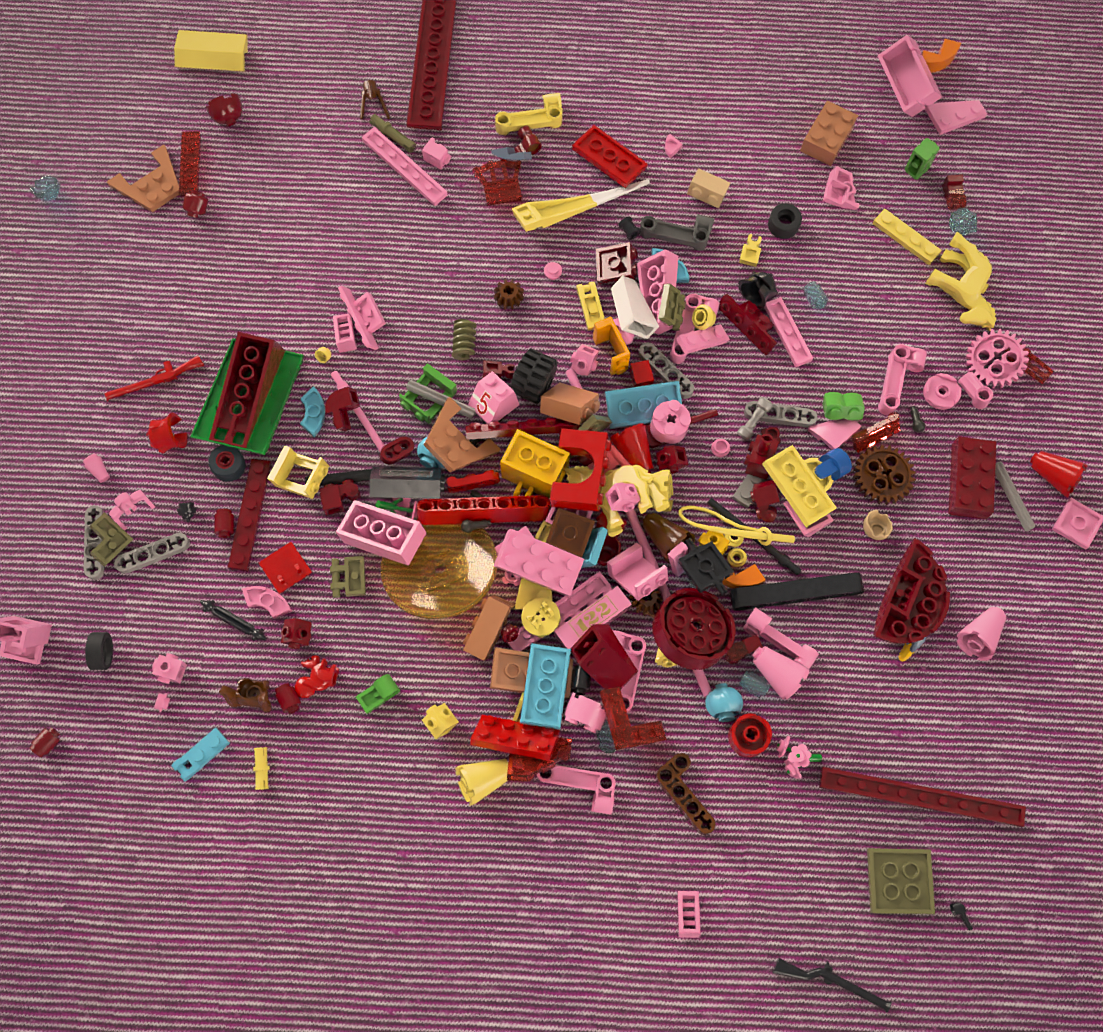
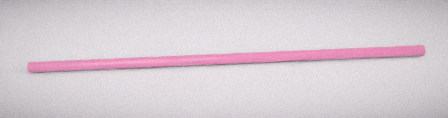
M572 369L567 370L566 375L571 386L582 389L576 372ZM635 510L625 512L638 544L642 546L644 558L659 569ZM666 583L658 587V590L662 592L661 597L664 602L671 595ZM703 669L693 670L702 694L706 697L712 691Z

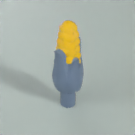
M927 637L918 642L905 643L899 653V660L902 662L906 661L914 654L916 649L920 648Z

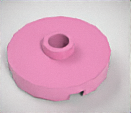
M940 373L927 380L923 387V395L930 406L946 410L958 403L962 389L954 377Z

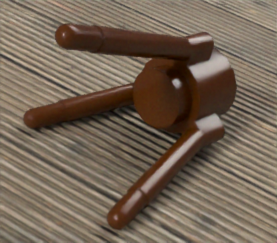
M366 80L363 83V91H361L360 119H363L366 97L372 100L376 95L387 119H390L389 112L376 82Z

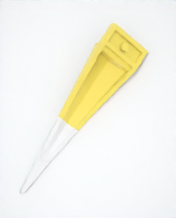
M646 179L630 184L626 189L619 187L572 198L527 202L512 208V211L526 232L535 230L538 227L546 228L648 185L650 181Z

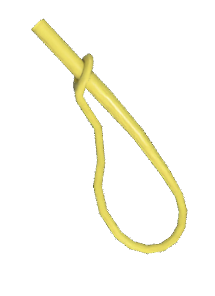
M684 506L678 511L679 517L689 525L726 535L758 539L764 546H768L772 541L794 543L795 536L774 534L766 527L756 529L739 525L707 508ZM687 509L703 511L743 530L698 524L685 518L682 512Z

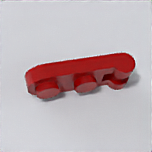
M487 470L483 474H468L464 478L459 479L451 476L447 479L446 483L450 493H458L498 484L500 476L494 470Z

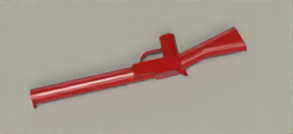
M198 355L174 370L171 361H165L163 363L165 368L158 370L155 376H152L150 379L104 394L108 402L109 399L149 386L166 383L174 379L178 380L177 376L183 372L205 365Z

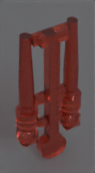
M1025 348L1023 351L1029 352L1027 355L1029 361L1025 365L1029 368L1023 371L1043 384L1054 371L1031 353V350ZM1007 357L1009 362H1015L1013 357ZM1030 361H1035L1037 364H1039L1041 367H1043L1049 372L1045 374Z

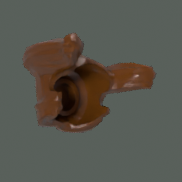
M242 678L237 682L238 687L236 690L224 685L219 690V693L231 707L249 706L260 708L264 713L272 711V705L268 700L270 682L266 680L255 681L249 678Z

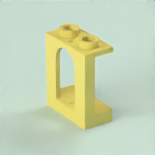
M284 446L267 479L275 487L313 499L320 488L323 478L328 473L329 465L321 457L318 460L297 454L292 448ZM294 464L313 470L305 486L286 480Z

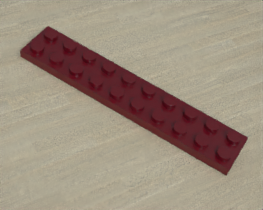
M422 0L407 128L442 130L457 0Z

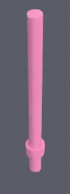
M337 371L331 373L338 390L349 387ZM360 407L353 409L376 447L381 451L385 445Z

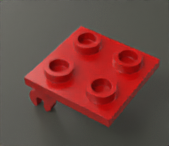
M289 542L258 562L279 594L312 573L292 542Z

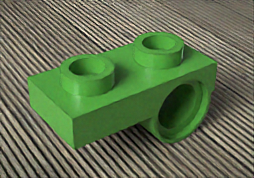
M385 674L378 678L371 687L357 695L356 698L366 714H369L401 691L390 674Z

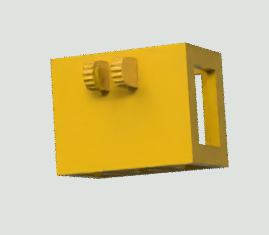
M517 429L500 461L501 477L517 484L513 496H519L524 487L528 489L525 496H532L534 492L550 499L552 482H562L566 475L564 469L569 468L570 453Z

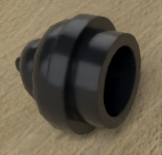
M194 502L178 504V515L182 516L183 520L189 522L197 511V507H194Z

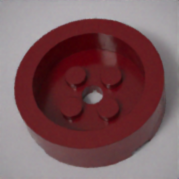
M683 588L670 595L656 612L652 624L653 636L660 651L671 662L691 670L707 669L718 663L731 648L736 634L734 619L729 609H725L718 601L719 598L707 591L699 593L696 588ZM692 622H698L701 629L697 630Z

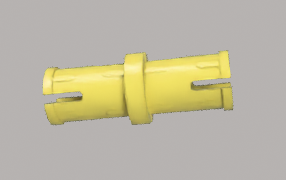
M267 747L254 748L255 767H253V771H255V790L269 789L268 770H270V766L267 763Z

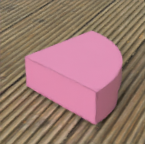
M671 134L668 135L665 142V151L670 158L683 146Z

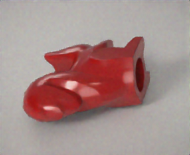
M317 655L300 663L304 668L311 670L310 677H301L296 681L295 691L298 697L309 698L314 695L315 691H323L336 685L339 668L336 667V664L327 668L328 661L326 659L321 661Z

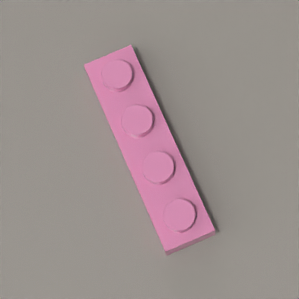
M782 297L766 302L764 308L774 324L795 368L811 362L813 357Z

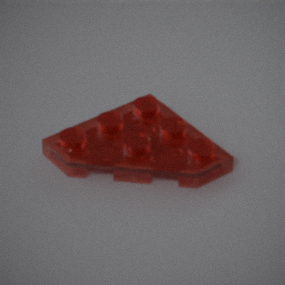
M559 737L550 761L509 753L507 781L529 782L534 779L535 774L539 772L545 773L554 768L557 762L570 759L572 739Z

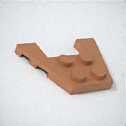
M164 144L151 152L153 158L160 165L158 168L132 185H129L119 173L107 181L109 187L118 190L120 194L128 196L151 212H154L181 194L167 148Z
M448 397L424 446L451 473L473 462L483 460L490 455H495L501 449L490 438L478 448L469 440H466V437L450 421L461 410V407L451 397Z

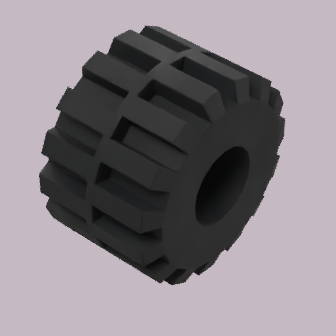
M530 348L523 355L514 372L511 389L514 390L516 395L538 404L541 401V396L549 390L557 370V360Z

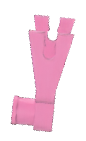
M141 490L131 495L127 492L118 495L114 500L117 506L109 512L112 519L124 531L127 528L119 518L124 512L126 515L132 514L129 508L135 511L137 506L134 504L145 500L152 509L155 508Z

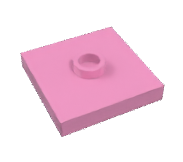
M1070 498L1052 530L1086 550L1103 522V516L1077 500Z

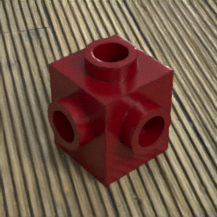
M669 445L656 453L657 465L660 471L670 470V474H675L679 472V469L689 465L685 447Z
M298 618L284 620L281 631V643L287 644L288 648L296 650L302 646H309L312 622Z

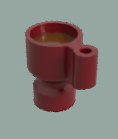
M524 126L518 130V136L522 142L515 147V152H531V155L538 153L542 148V144L538 137L532 133L530 127Z

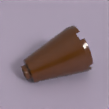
M649 513L643 519L644 530L669 564L668 553L681 541L684 543L685 540L691 538L695 542V535L692 532L657 513Z

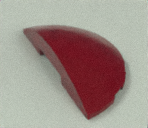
M916 538L912 540L898 564L878 611L874 637L889 643L910 644L923 640L941 626L949 609L950 592H947L945 583L947 575L945 570L933 558L934 553Z

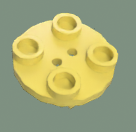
M543 597L529 601L521 614L522 624L526 631L539 638L554 632L561 622L560 610L556 603Z

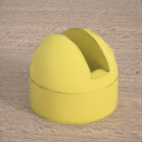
M325 347L319 348L315 352V358L320 363H326L331 358L330 349Z

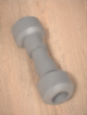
M761 397L756 403L757 408L751 419L737 431V435L746 441L750 440L753 436V429L757 425L758 420L762 418L765 412H769L773 406L772 402L764 397Z

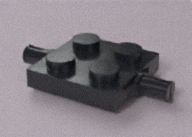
M691 538L685 540L684 543L690 551L687 555L680 558L678 563L699 593L711 587H716L721 596L726 594L728 590L722 582L732 576L734 571L715 544L711 541L697 547Z

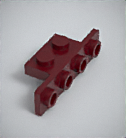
M725 294L719 301V310L767 356L777 344L767 333L773 328L774 324L751 301L739 305L729 294Z

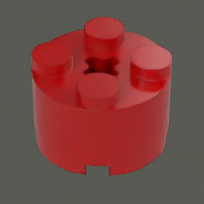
M752 713L740 716L731 725L728 732V741L731 748L741 757L758 756L768 748L772 739V729L767 720ZM746 734H753L754 737L752 739L747 738Z

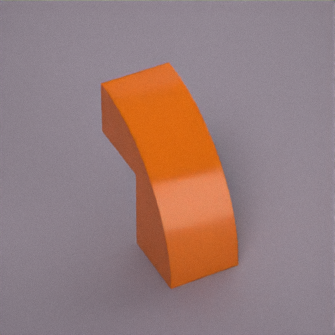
M944 39L939 54L923 50L922 56L930 72H938L948 67L954 60L961 43Z
M756 564L737 575L733 573L732 576L723 580L722 583L729 588L735 589L763 585L765 578Z

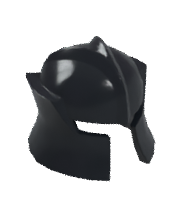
M753 271L749 278L742 279L738 283V288L743 298L754 303L759 309L765 307L767 300L774 298L778 293L772 273H756Z

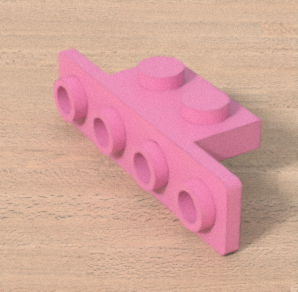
M342 285L339 286L340 297L348 307V314L355 321L354 326L360 332L363 344L367 348L377 350L379 347L372 333L386 323L372 294L367 292L355 300L350 289Z

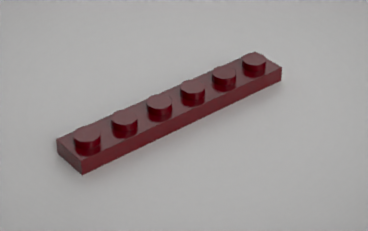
M553 417L546 418L545 420L528 419L523 422L510 420L507 423H499L497 421L489 422L488 424L471 423L466 425V440L511 437L515 435L517 429L529 435L561 433V429L578 430L580 425Z
M251 459L229 558V569L249 571L268 483L267 478L272 464L270 461Z

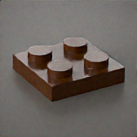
M558 508L546 543L582 558L595 521Z

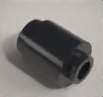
M575 665L572 670L570 690L574 691L576 695H585L587 692H590L591 676L582 667Z

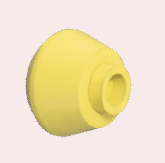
M699 305L692 314L693 325L699 330H705L713 326L716 321V314L708 305Z

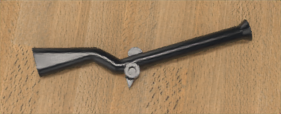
M778 958L773 969V974L806 981L821 976L824 978L825 984L830 985L834 983L883 1008L886 1013L892 1004V1001H886L832 973L833 969L829 965L828 960L823 968L819 967L806 972Z

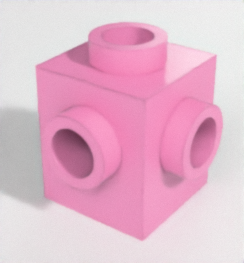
M582 344L577 349V352L574 351L571 357V369L579 375L588 376L591 371L596 370L598 365L596 358L599 351Z
M615 483L605 494L612 511L629 512L640 501L634 484Z
M167 653L166 656L159 655L158 659L153 663L152 674L158 677L157 681L166 684L172 681L180 684L187 664L178 660L179 657Z

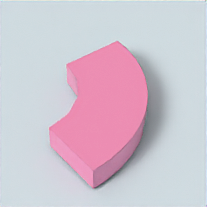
M251 586L242 589L249 608H264L270 612L273 619L292 612L287 601L279 593L261 586Z

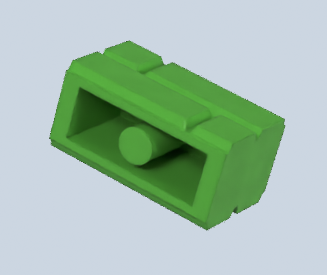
M925 138L913 150L905 171L915 180H918L932 165L939 151V146L929 138Z

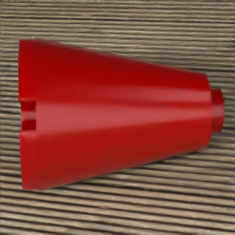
M644 423L629 427L621 432L620 435L616 433L609 438L630 465H639L648 470V473H651L650 470L653 469V463Z
M1040 451L1039 454L1035 453L1030 460V463H1032L1031 468L1067 498L1072 494L1083 477L1081 475L1083 471H1086L1088 465L1043 451Z

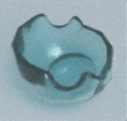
M49 175L35 180V187H30V190L36 198L42 201H52L58 196L61 186L55 177Z
M606 721L597 734V738L600 741L598 747L605 753L617 752L624 747L627 741L626 731L623 725L617 721Z

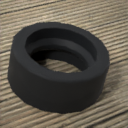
M92 632L87 638L85 659L90 670H107L111 666L113 641L108 632Z

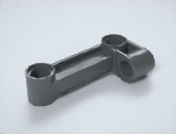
M697 214L694 228L656 220L652 216H645L641 220L640 235L645 239L655 238L690 246L697 251H701L707 246L715 218Z

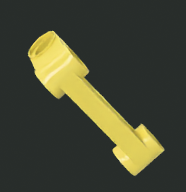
M560 93L542 95L544 109L515 113L499 112L495 117L497 133L507 135L510 132L518 131L524 126H529L530 129L560 127L562 124Z

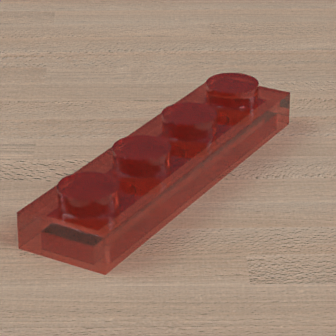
M200 131L182 132L179 194L181 197H185V194L191 192V190L199 191Z

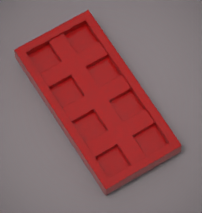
M481 715L470 738V745L550 761L559 738L560 730L520 724L518 721L493 717L491 715Z

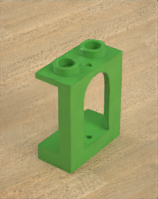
M428 363L423 367V375L416 381L417 383L427 387L432 381L445 391L444 395L451 398L457 393V386L454 382ZM407 391L404 396L400 393V405L405 410H411L415 413V417L421 422L425 421L429 424L443 408V406L434 403L430 409L423 411L413 403L419 395L411 391Z

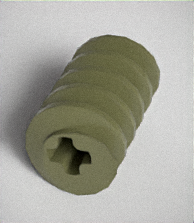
M457 319L454 321L455 325L453 326L452 357L464 361L475 354L473 349L476 345L473 342L476 341L474 335H476L475 328L477 324L469 320Z

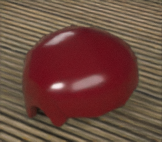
M606 535L597 561L598 564L607 566L609 560L621 553V544L616 537Z

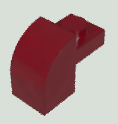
M347 386L336 390L326 401L325 414L333 416V424L338 430H351L347 411L360 407L356 389Z

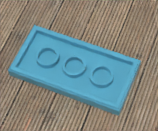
M679 381L605 391L608 417L613 422L609 425L610 429L633 426L640 423H651L654 410L663 402L677 400L682 404Z
M531 643L520 724L554 729L561 728L571 649Z

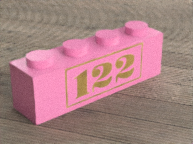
M618 586L608 588L602 593L603 596L601 598L591 600L583 611L579 609L571 615L569 621L559 623V626L554 631V636L563 648L571 649L592 624H610L631 608L632 604Z

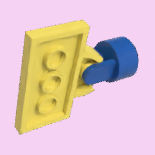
M792 445L762 463L806 528L836 509L826 491L831 488L833 481L848 474L852 469L849 455L840 448L832 449L822 455L818 461V458L803 460Z

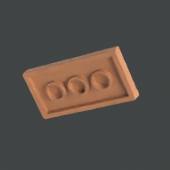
M495 648L490 688L519 693L524 692L530 653ZM573 659L569 660L564 698L567 700L570 698Z

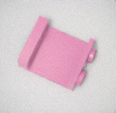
M635 543L607 562L609 576L638 601L668 581L667 567L664 565L657 569L643 558L642 546L638 543Z

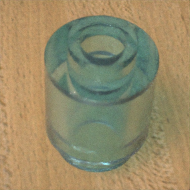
M814 281L804 287V295L813 309H822L827 305L828 297L820 284Z
M745 671L739 683L743 690L758 698L761 695L765 696L770 688L765 678L752 671L751 673Z

